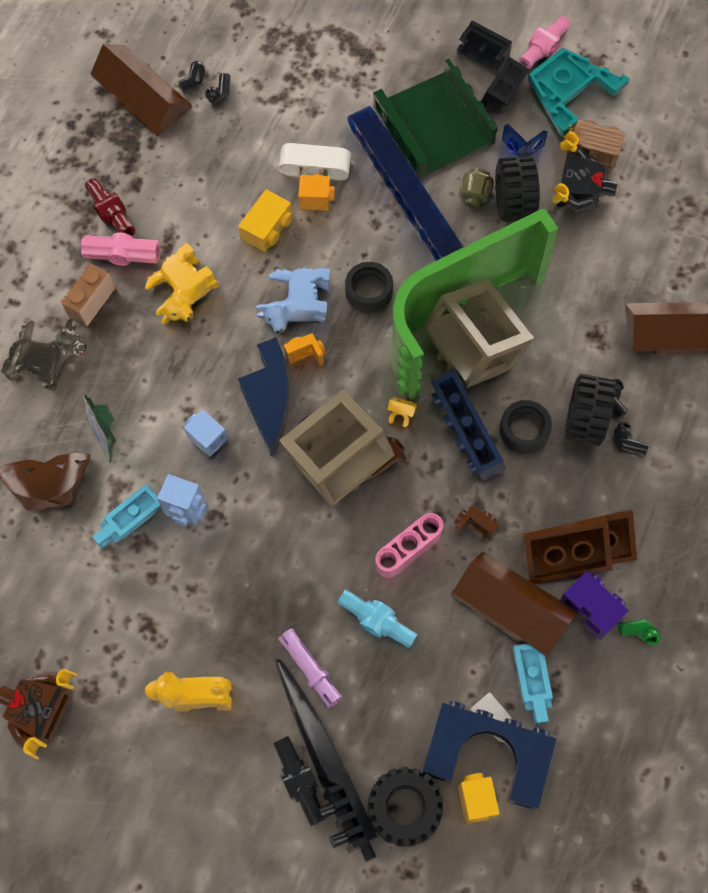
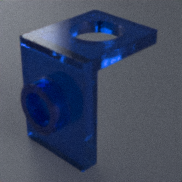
M506 124L503 129L502 141L506 144L509 151L517 156L533 155L545 146L548 131L546 129L527 142L509 124Z

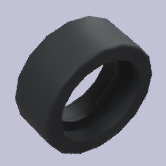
M370 261L357 264L347 273L345 279L346 298L352 307L361 312L372 313L384 309L391 301L393 295L392 275L386 267L376 262ZM363 277H375L384 283L382 294L375 298L361 297L354 290L357 280Z
M520 400L512 403L504 411L500 422V436L504 444L518 453H533L540 450L546 444L552 429V420L547 409L540 403L531 400ZM518 414L534 416L541 424L540 434L533 440L517 438L510 430L512 418Z

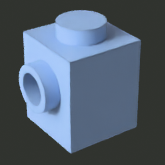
M203 409L198 414H193L189 417L183 427L187 438L209 457L228 440L226 430Z

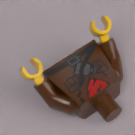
M62 669L59 672L33 675L29 680L21 679L15 690L6 686L0 688V704L7 706L3 714V718L9 721L7 729L17 745L23 748L25 754L38 760L39 757L36 756L37 749L41 746L46 748L72 695L67 689H74V686L70 685L69 681L71 677H77V673Z

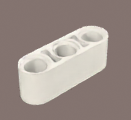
M287 143L282 146L278 170L286 176L300 177V175L321 174L323 176H330V180L343 181L349 176L351 152L339 147Z

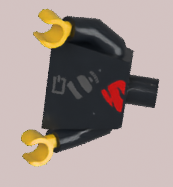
M574 132L564 135L565 140L561 142L560 148L563 151L570 150V152L566 156L561 183L552 189L556 193L552 197L553 202L557 203L558 207H567L571 211L578 213L597 207L601 194L615 196L618 182L604 179L605 165L599 163L584 151L578 144V136Z

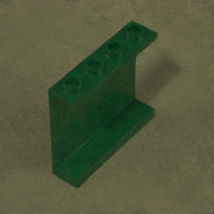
M449 58L445 60L443 73L387 98L382 88L373 92V108L418 178L424 177L495 144L496 132L498 131L496 122L486 114L483 103L476 99L469 83L466 84L460 69L454 66Z

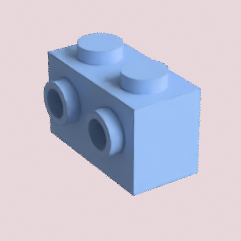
M167 475L157 497L165 515L171 517L173 522L181 526H187V523L196 526L198 519L202 520L207 511V504L200 486L179 477Z

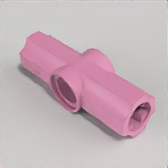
M114 233L112 237L85 235L81 241V254L83 258L109 260L112 264L119 266L129 265L130 262L157 263L160 260L159 240L134 239L126 233Z

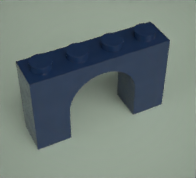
M449 701L448 704L442 703L422 773L450 784L462 745L468 739L477 735H493L503 740L509 746L515 760V771L507 802L533 811L538 810L557 738L551 737L550 732L542 728L533 727V730L522 728V723L513 719L505 718L504 722L494 719V714L488 711L477 709L476 713L465 710L466 706L456 701Z

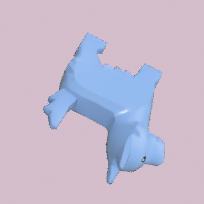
M304 267L292 272L286 269L283 271L276 269V272L268 275V278L289 284L288 298L283 301L256 306V309L261 311L256 314V317L264 318L266 323L272 325L275 333L284 332L289 322L319 321V323H325L327 302L317 300V288L328 291L330 269L318 268L313 270Z

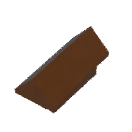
M102 45L90 73L91 77L107 89L109 96L156 136H159L192 108L191 104L127 46Z
M708 302L625 303L631 352L655 351V355L708 352Z
M630 509L524 533L521 546L529 581L536 584L582 576L586 571L590 574L613 570L612 564L637 560L633 510Z
M483 551L470 563L451 593L452 596L520 644L524 641L546 657L578 613Z

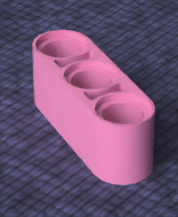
M427 513L380 549L376 555L377 573L383 578H393L436 544L442 535V519L437 514ZM431 524L437 528V531L430 534L425 532L423 527ZM406 541H412L417 547L414 550L408 551L402 547V544ZM385 558H391L396 564L391 568H386L380 562Z

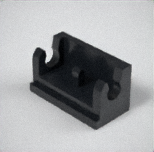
M473 20L459 38V41L462 43L457 48V54L494 74L498 73L510 57L512 41Z
M509 57L482 98L481 102L486 108L489 103H493L496 106L494 113H499L502 107L507 105L530 69Z

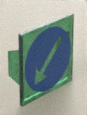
M84 395L87 421L110 463L112 462L111 458H113L112 445L116 442V439L109 425L115 420L107 405L95 406L92 399Z

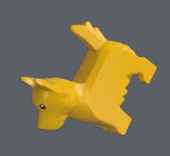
M188 243L180 247L175 254L167 257L161 266V270L147 278L148 281L145 286L147 290L164 282H167L174 290L172 295L156 311L157 316L164 315L161 321L163 325L171 320L178 321L182 319L186 322L190 321L193 318L192 304L204 297L211 289L219 287L214 274L207 266L199 271L193 267V265H199L200 262Z
M165 671L157 680L150 682L145 687V694L150 700L158 701L167 708L174 707L177 712L215 707L217 710H232V697H230L232 682L223 677L178 678L173 672Z

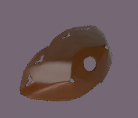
M70 453L55 456L45 463L35 460H23L0 466V481L26 510L41 511L49 508L63 507L72 503L88 466L90 455L86 453ZM76 460L80 462L85 460L80 466L75 462ZM64 462H66L63 469H61L60 467H56L57 464L62 465ZM23 468H26L28 470L34 468V470L27 474V472L23 470ZM13 470L11 477H9L6 474H3L4 472L9 473V471Z

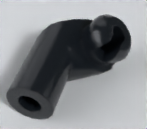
M193 61L190 64L188 77L178 81L182 92L194 88L203 82L205 66L202 62Z
M221 73L219 75L218 87L206 89L205 97L209 102L219 103L229 96L230 74Z
M615 378L612 379L615 384V400L612 413L620 419L628 410L619 401L624 384L620 379Z
M620 422L617 428L614 429V436L620 447L625 451L646 456L649 443L635 440L631 434V425L627 422Z

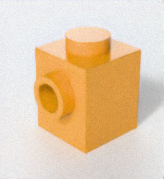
M321 174L300 175L298 194L300 210L329 211L330 201L335 199V186H330V176H323Z

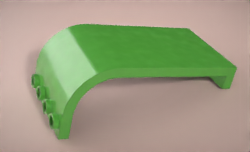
M545 208L415 271L400 286L393 305L392 366L398 380L396 384L400 393L403 396L407 395L411 402L420 398L418 391L421 390V384L418 380L422 379V373L419 369L423 368V362L420 357L424 356L423 351L412 334L425 324L442 295L489 279L496 289L526 274H529L535 285L545 280L558 232L557 225ZM470 298L457 303L462 307L467 304ZM445 308L442 315L450 313L449 310Z

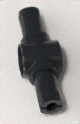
M289 736L276 741L273 744L284 767L281 778L291 800L295 799L296 803H300L310 826L325 820H321L317 814V808L321 807L316 796L318 784L308 762L304 763L303 759L300 760Z

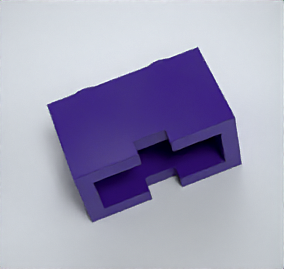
M586 571L562 595L560 601L578 613L580 612L587 619L585 625L601 640L629 610L625 607L626 603L617 594L612 595L604 587L605 584L601 578L595 574L591 575Z

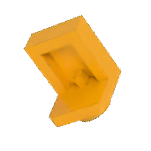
M313 333L304 337H295L284 345L285 356L289 364L314 355L318 365H324L323 355L326 354V350L321 340L316 341Z

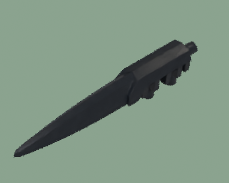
M276 659L278 672L293 716L317 771L321 786L325 789L323 797L325 801H329V804L317 808V814L321 820L335 815L337 819L335 824L337 828L341 829V832L329 837L330 844L333 848L347 843L348 853L360 849L365 862L371 861L376 858L371 842L377 839V835L351 777L306 695L285 664L280 659Z

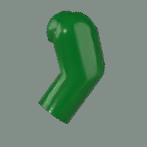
M645 619L618 623L621 637L636 635L651 646H655L661 641L659 630Z

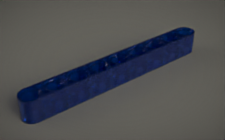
M368 106L347 116L349 127L434 260L437 261L463 248L458 237L373 108Z

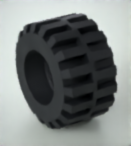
M531 155L504 157L498 160L495 171L496 200L499 214L504 222L518 221L539 210V176L536 163Z
M580 374L577 377L566 420L565 434L567 440L600 446L603 443L609 429L614 406V380Z
M408 767L391 769L387 774L380 776L371 789L368 799L369 819L375 832L389 844L392 843L399 847L416 846L431 837L440 824L444 810L443 797L440 795L437 783H434L428 774L421 773L419 769H408ZM400 789H410L416 792L422 800L423 813L420 819L412 825L403 826L397 824L388 813L387 805L389 798Z

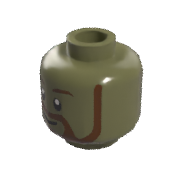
M473 168L470 172H466L463 175L459 195L466 201V205L478 208L480 204L490 201L494 180L490 177L488 171Z

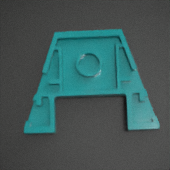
M562 48L529 73L528 81L559 135L563 137L576 127L579 120L564 105L593 82H597L609 94L614 96L628 85L630 78L623 74L621 77L608 71L609 68L605 66L603 68L597 67L589 63L590 59Z

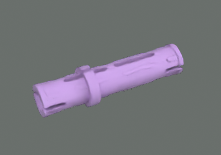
M294 629L284 632L282 634L283 637L280 636L278 640L308 679L309 687L316 690L327 708L337 704L338 700H341L343 696L329 680L328 672L321 669Z

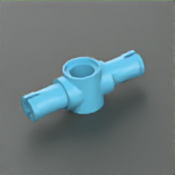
M345 589L337 604L356 615L360 621L359 625L376 637L380 638L382 635L384 637L389 636L410 648L418 635L397 622V618L394 616L395 612L378 600L373 602L368 600L366 602Z

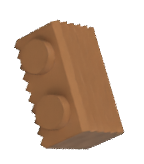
M578 120L574 131L578 136V144L596 161L607 167L611 166L614 168L626 132L620 131L615 126L604 127L597 125L591 120Z
M88 264V268H85L86 272H82L83 276H79V280H76V284H73L74 287L70 288L71 291L67 292L68 295L64 296V300H61L69 318L86 327L116 288L111 275L93 264Z

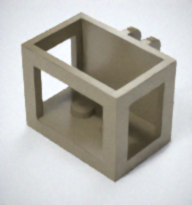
M489 279L442 295L422 327L439 350L436 357L439 362L447 361L446 372L449 373L455 370L466 388L512 370L534 340V337ZM470 298L464 308H461L457 303ZM445 308H447L450 313L442 315Z
M344 389L339 391L279 440L293 464L331 507L352 490L356 491L359 488V484L365 479L368 481L372 478L371 474L395 456L383 429Z

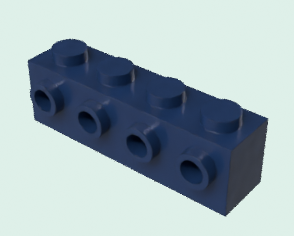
M453 370L432 381L431 384L435 392L431 396L438 408L444 407L447 414L443 416V419L449 430L455 428L459 436L455 439V442L461 453L467 451L471 459L467 461V464L473 476L479 474L483 482L506 470L499 451L456 371Z

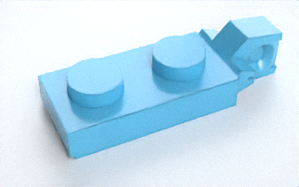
M147 484L142 486L103 517L104 521L100 524L102 529L92 536L93 540L103 549L113 541L118 543L162 509L157 500L158 496Z
M529 644L514 645L512 650L525 711L532 710L535 726L546 724L549 721L546 708L552 707L551 700L553 696L545 656Z

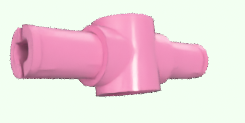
M560 16L551 27L545 29L538 28L529 41V49L519 58L518 62L530 69L538 59L544 57L549 59L553 56L559 47L561 35L569 29L570 21L568 18Z

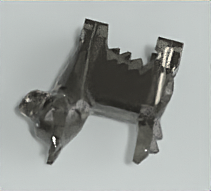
M69 319L66 322L64 328L57 333L54 340L49 344L32 340L35 322L30 321L26 325L21 326L22 331L19 332V339L10 347L9 356L4 361L1 372L9 380L21 382L22 377L20 373L26 369L29 372L33 371L34 375L38 374L37 381L43 383V388L55 391L56 381L62 373L68 358L71 355H82L86 351L87 345L80 340V335L76 332L77 326L74 325L72 327L73 319Z

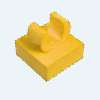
M393 396L387 410L393 411L389 416V423L395 421L396 415H401L404 418L403 427H406L410 422V417L416 414L418 403Z

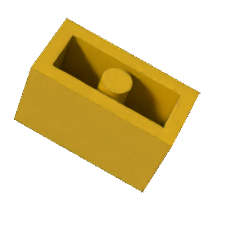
M265 189L239 224L240 238L266 253L270 246L276 244L282 229L288 227L293 219L291 202Z
M483 773L465 776V779L457 788L465 824L493 819L498 816L499 809L492 778H484Z

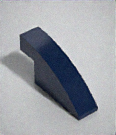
M277 337L257 345L259 356L265 368L238 378L242 394L270 456L276 454L280 445L279 440L285 431L289 408L287 371Z

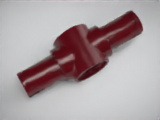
M96 178L89 179L85 183V188L93 197L94 209L103 223L109 222L110 225L116 227L119 233L133 236L135 229L126 218V208L115 192L111 194L109 191H105Z

